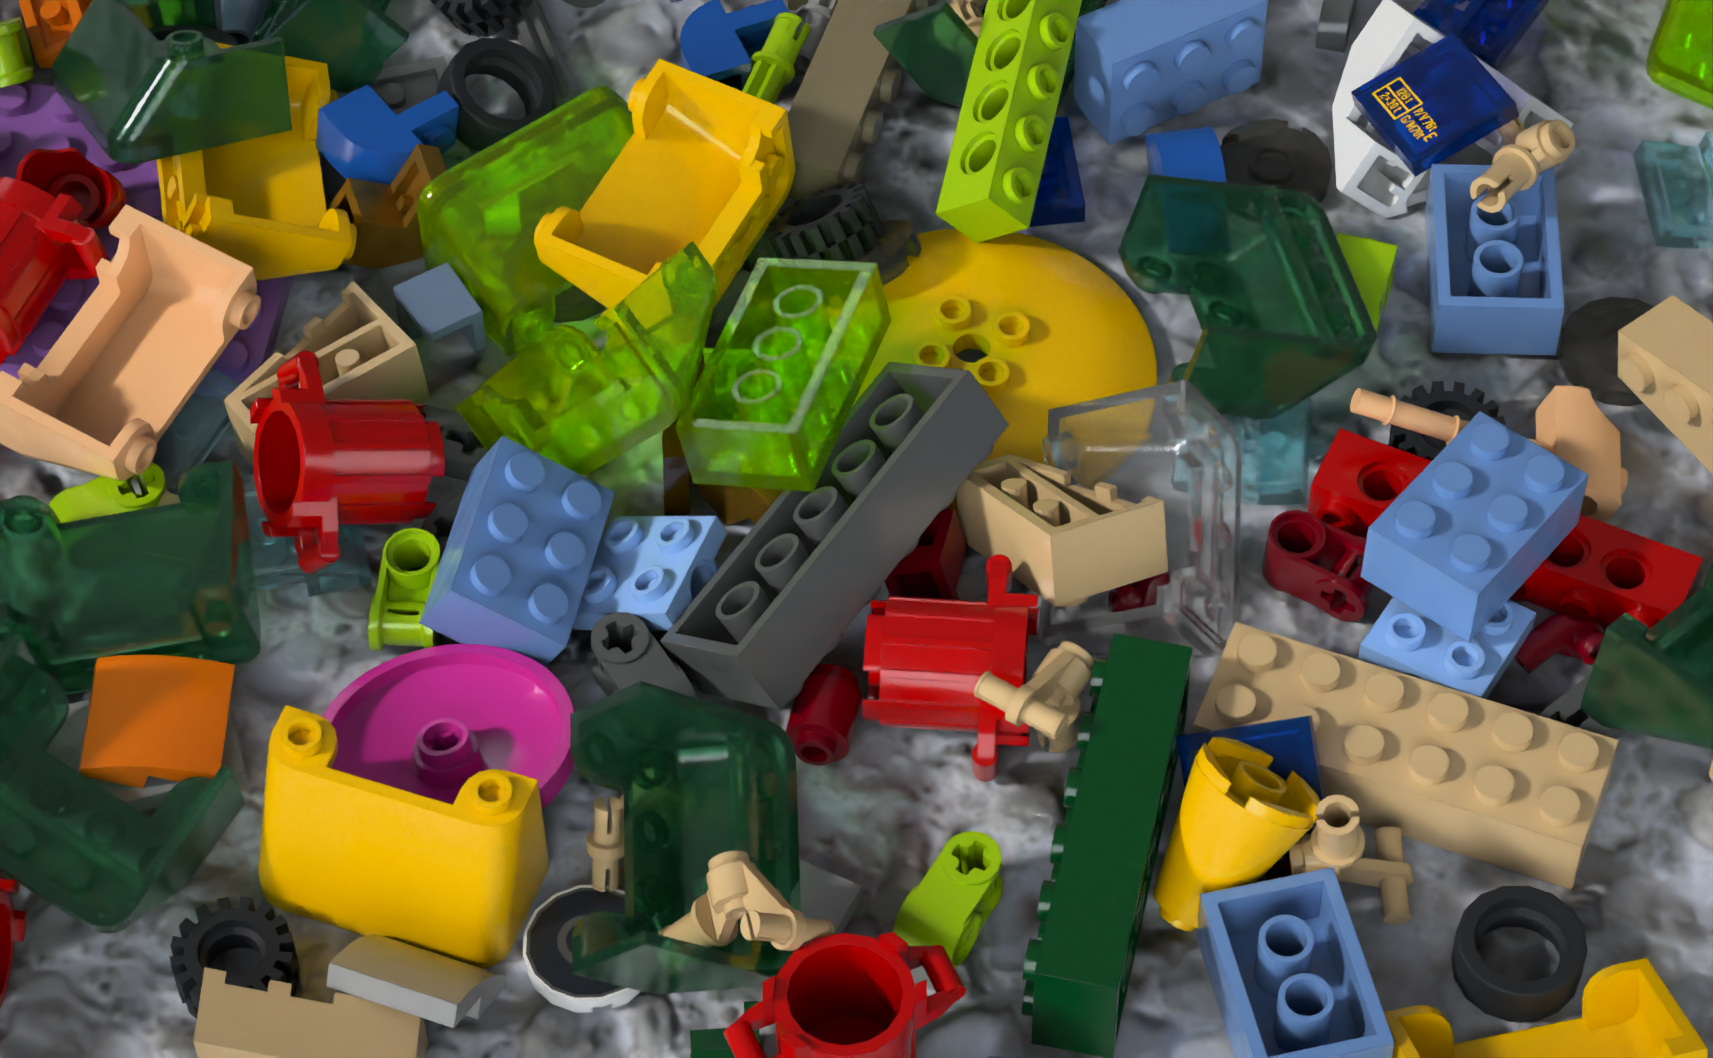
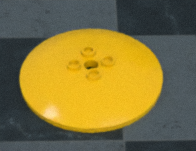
M955 228L929 231L894 240L867 252L860 259L853 260L848 266L835 273L818 290L800 316L791 337L786 365V387L789 408L796 429L811 455L814 454L888 362L969 370L1009 423V426L993 444L994 447L991 454L983 462L1012 454L1071 472V484L1095 491L1096 484L1100 482L1106 483L1126 464L1139 446L1151 419L1157 387V362L1147 325L1125 291L1110 276L1078 254L1055 243L1031 235L1014 232L975 243ZM966 349H976L985 353L987 357L971 363L960 360L956 355ZM956 494V497L953 500V502L945 509H955L956 515L958 517Z

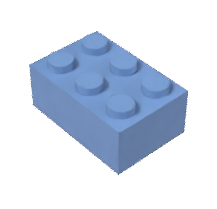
M1120 0L1078 17L1075 39L1073 100L1106 143L1110 145L1129 136L1143 134L1151 127L1177 116L1193 113L1201 106L1222 97L1245 91L1251 85L1260 82L1268 0Z
M1431 164L1425 206L1431 352L1556 355L1564 313V295L1554 167L1539 173L1537 181L1529 189L1518 191L1499 212L1490 213L1483 211L1476 205L1488 194L1487 188L1478 197L1472 199L1470 196V186L1477 177L1483 175L1492 165Z
M1479 411L1368 527L1360 577L1469 643L1578 524L1589 474Z
M502 436L471 470L419 623L461 644H480L509 649L523 654L546 667L567 646L615 492Z
M1325 868L1200 894L1196 938L1235 1058H1392L1394 1040L1334 868Z

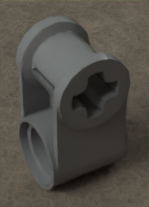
M615 612L604 616L596 622L591 632V648L595 654L592 664V675L596 684L613 704L626 729L635 740L643 743L698 712L699 702L689 679L678 664L668 657L640 618L626 612Z

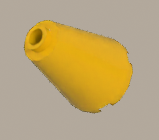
M1218 736L1212 737L1208 745L1204 742L1201 749L1195 755L1153 890V896L1160 905L1158 909L1159 914L1164 920L1184 931H1193L1194 928H1198L1200 894L1256 883L1315 825L1317 819L1315 810L1320 800L1315 791L1303 778L1292 770L1285 781L1268 769L1274 757L1239 740Z

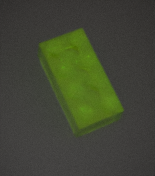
M759 257L676 424L693 484L814 491L892 321L877 263Z

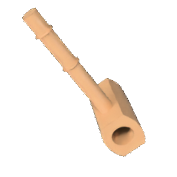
M1556 385L1535 410L1536 440L1527 439L1589 474L1580 514L1606 523L1622 505V495L1628 482L1627 469L1621 467L1620 432L1597 407L1589 389L1579 386ZM1362 388L1355 390L1350 403V411L1352 413L1381 421L1384 426L1391 424L1443 440L1447 445L1470 422L1460 419L1458 415L1454 417L1397 400L1394 395L1387 397Z

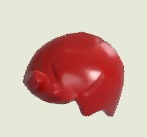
M70 147L58 150L34 149L20 160L16 169L15 179L28 182L55 198L60 193L72 196L84 208L77 218V221L83 227H90L96 230L109 226L126 203V193L122 183L110 172L88 161L75 148Z

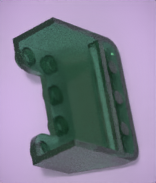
M1154 174L1147 175L1120 243L1118 253L1125 272L1142 291L1151 294L1172 293L1189 295L1202 329V334L1190 362L1177 365L1172 370L1168 380V390L1176 411H1185L1198 415L1207 413L1239 416L1253 420L1276 418L1366 362L1376 341L1377 333L1327 214L1315 199L1304 193L1288 189Z
M12 631L0 646V871L93 931L99 933L122 931L179 893L188 884L244 806V797L234 772L222 765L213 779L191 777L176 784L151 818H149L46 752L45 749L67 720L69 700L63 686L56 679L37 668L24 639Z
M639 681L571 713V754L578 771L585 779L595 785L623 793L625 915L598 910L585 915L577 922L572 936V974L651 994L762 987V982L774 975L777 977L778 972L794 951L776 949L769 941L746 940L740 930L741 919L738 920L739 931L736 938L726 946L718 947L714 945L709 948L659 935L658 933L667 925H672L691 911L693 902L707 893L706 874L709 872L708 861L712 857L728 851L739 850L747 852L750 862L757 866V869L793 909L801 911L796 754L787 733L772 721L643 681Z

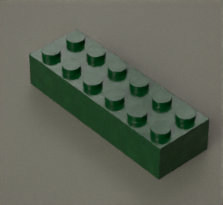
M1114 633L1108 659L1099 657L1095 659L1089 696L1093 697L1090 712L1084 711L1082 714L1076 750L1080 752L1077 767H1070L1065 787L1063 806L1067 807L1064 824L1057 823L1052 841L1050 863L1054 864L1051 880H1044L1041 887L1036 921H1040L1037 939L1030 938L1023 967L1022 979L1027 981L1023 995L1021 1015L1032 1017L1031 1044L1104 1058H1113L1186 726L1193 647Z

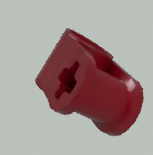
M1300 510L1283 512L1271 521L1263 556L1262 573L1267 583L1277 591L1288 593L1312 604L1336 619L1355 622L1360 620L1368 609L1367 596L1374 586L1360 577L1363 559L1358 564L1357 558L1358 556L1364 558L1367 538L1354 536L1319 520L1311 513ZM1344 593L1346 594V601L1341 600Z

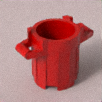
M0 177V365L7 356H15L66 280L98 277L95 267L100 260L104 258L111 262L99 240V235L96 234L93 228L83 227L77 221L84 208L72 196L60 193L55 198L28 182L10 177Z
M305 350L279 366L277 370L279 388H271L272 398L255 399L250 408V424H258L253 450V467L258 501L268 520L261 521L263 533L270 537H293L300 569L305 573L314 574L334 563L340 557L338 525L411 524L413 519L427 518L437 505L434 502H425L429 483H431V477H444L445 458L440 426L437 421H424L423 414L419 412L423 411L425 407L423 403H413L410 399H325L322 379L318 369L319 360L313 352ZM315 527H316V530H317V539H318V542H317V543H316Z
M1001 554L990 557L986 563L988 602L888 596V600L871 599L872 614L867 616L863 671H869L868 699H862L863 720L877 721L881 726L978 732L977 744L972 751L973 774L978 780L983 782H990L998 775L999 755L997 745H1030L1028 724L1023 723L1017 727L1005 720L1004 711L980 698L974 697L975 686L986 671H990L993 675L1017 688L1026 684L1029 635H1037L1038 594L1009 592L1013 585L1012 563L1008 557Z
M894 932L878 935V939L869 936L839 933L816 938L794 951L778 972L777 977L774 975L762 982V1001L750 1007L733 1024L727 1027L724 1031V1036L735 1058H766L754 1031L774 1023L777 1055L771 1058H916V1031L942 1016L957 1000L964 996L966 989L942 945L908 946V943ZM922 966L936 993L927 996V979L916 983L915 987L910 970Z

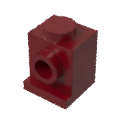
M955 509L940 511L919 537L916 548L908 556L901 559L884 582L890 596L960 600L956 589L968 549V543Z

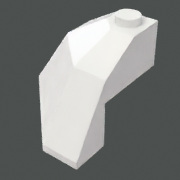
M1382 0L1351 46L1332 105L1336 188L1382 218H1390L1407 213L1408 206L1426 201L1431 164L1493 165L1492 161L1495 153L1507 145L1495 126L1488 119L1500 107L1510 103L1512 110L1525 129L1544 120L1553 121L1559 119L1568 124L1570 128L1573 126V123L1393 0ZM1401 77L1423 104L1394 120L1372 93ZM1400 80L1389 85L1391 90L1408 109L1419 104L1417 99ZM1386 87L1375 93L1395 117L1406 112L1405 108ZM1402 88H1405L1403 90H1407V93L1410 94V97H1407L1405 100L1401 99V96L1396 93ZM1386 92L1390 93L1388 96H1382L1383 99L1380 97L1381 95H1387ZM1395 103L1399 104L1397 107L1390 109L1391 105ZM1421 107L1423 108L1422 112L1413 113ZM1426 113H1427V115H1426L1425 117L1430 116V117L1425 118V119H1423V120H1419V119H1420L1422 116H1424ZM1407 115H1409V116L1411 117L1410 119H1408L1409 117H1406V118H1404V119L1402 120V121H1404L1405 119H1407V121H1411V122H1407V123L1401 122V118H1403V117H1405V116H1407ZM1430 118H1432L1436 125L1431 124L1432 127L1427 129L1426 126L1430 123L1424 125L1422 123L1431 121ZM1414 121L1415 123L1413 125H1418L1421 128L1420 130H1423L1424 136H1421L1418 139H1416L1418 136H1413V134L1417 131H1410L1419 128L1416 126L1415 128L1408 130L1410 129L1409 126L1406 127ZM1433 132H1435V133L1438 135V136L1436 137V136L1433 134V135H1431V136H1432L1431 139H1430V137L1426 138L1428 142H1426V141L1423 139L1424 137L1428 136L1429 134H1431V133H1433Z

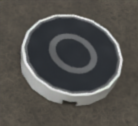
M578 885L552 895L534 911L524 930L523 960L527 968V974L534 989L551 1004L576 1013L593 1012V1007H604L611 1004V1009L630 1002L648 986L658 966L657 928L648 909L628 892L619 889L609 891L607 885H605V892L597 891L591 885Z

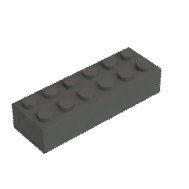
M888 362L660 642L702 693L782 710L786 703L793 700L801 692L804 681L825 654L837 647L842 640L843 632L861 609L869 604L871 599L877 597L881 590V584L901 559L908 556L916 548L919 537L937 514L953 502L957 489L973 469L988 458L993 450V444L1009 426V423L969 370Z

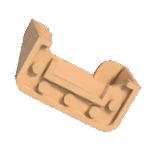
M125 204L108 227L110 234L119 238V244L111 262L102 258L95 267L100 284L39 366L35 368L24 362L18 370L20 380L4 371L0 372V443L3 446L25 457L119 481L127 480L133 474L141 475L146 471L155 456L157 442L239 329L245 330L252 324L261 304L260 296L256 295L257 283L253 267Z

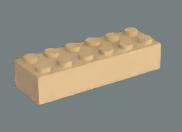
M1235 622L1193 723L1189 768H1192L1196 755L1195 751L1200 750L1204 742L1208 745L1212 737L1220 736L1239 740L1274 757L1268 769L1285 781L1293 770L1315 791L1320 801L1327 796L1335 794L1351 798L1358 805L1359 813H1357V816H1360V823L1376 828L1398 827L1402 830V836L1572 890L1609 784L1619 740Z

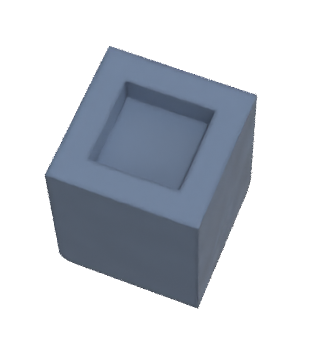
M448 262L393 286L399 326L412 340L423 336L425 340L432 342L460 330L475 352L487 347L482 310Z

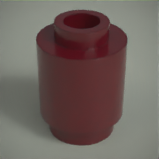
M833 664L817 665L804 681L801 692L793 700L784 739L788 748L805 763L823 766L843 759L849 752L861 703V694L857 688V678L849 670Z

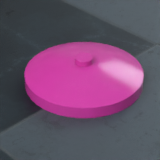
M451 644L420 649L395 657L355 679L338 694L322 715L335 728L339 746L336 759L331 767L332 769L452 805L468 778L480 771L499 769L537 779L543 810L555 798L568 780L578 752V729L571 699L559 679L539 662L518 652L496 646Z

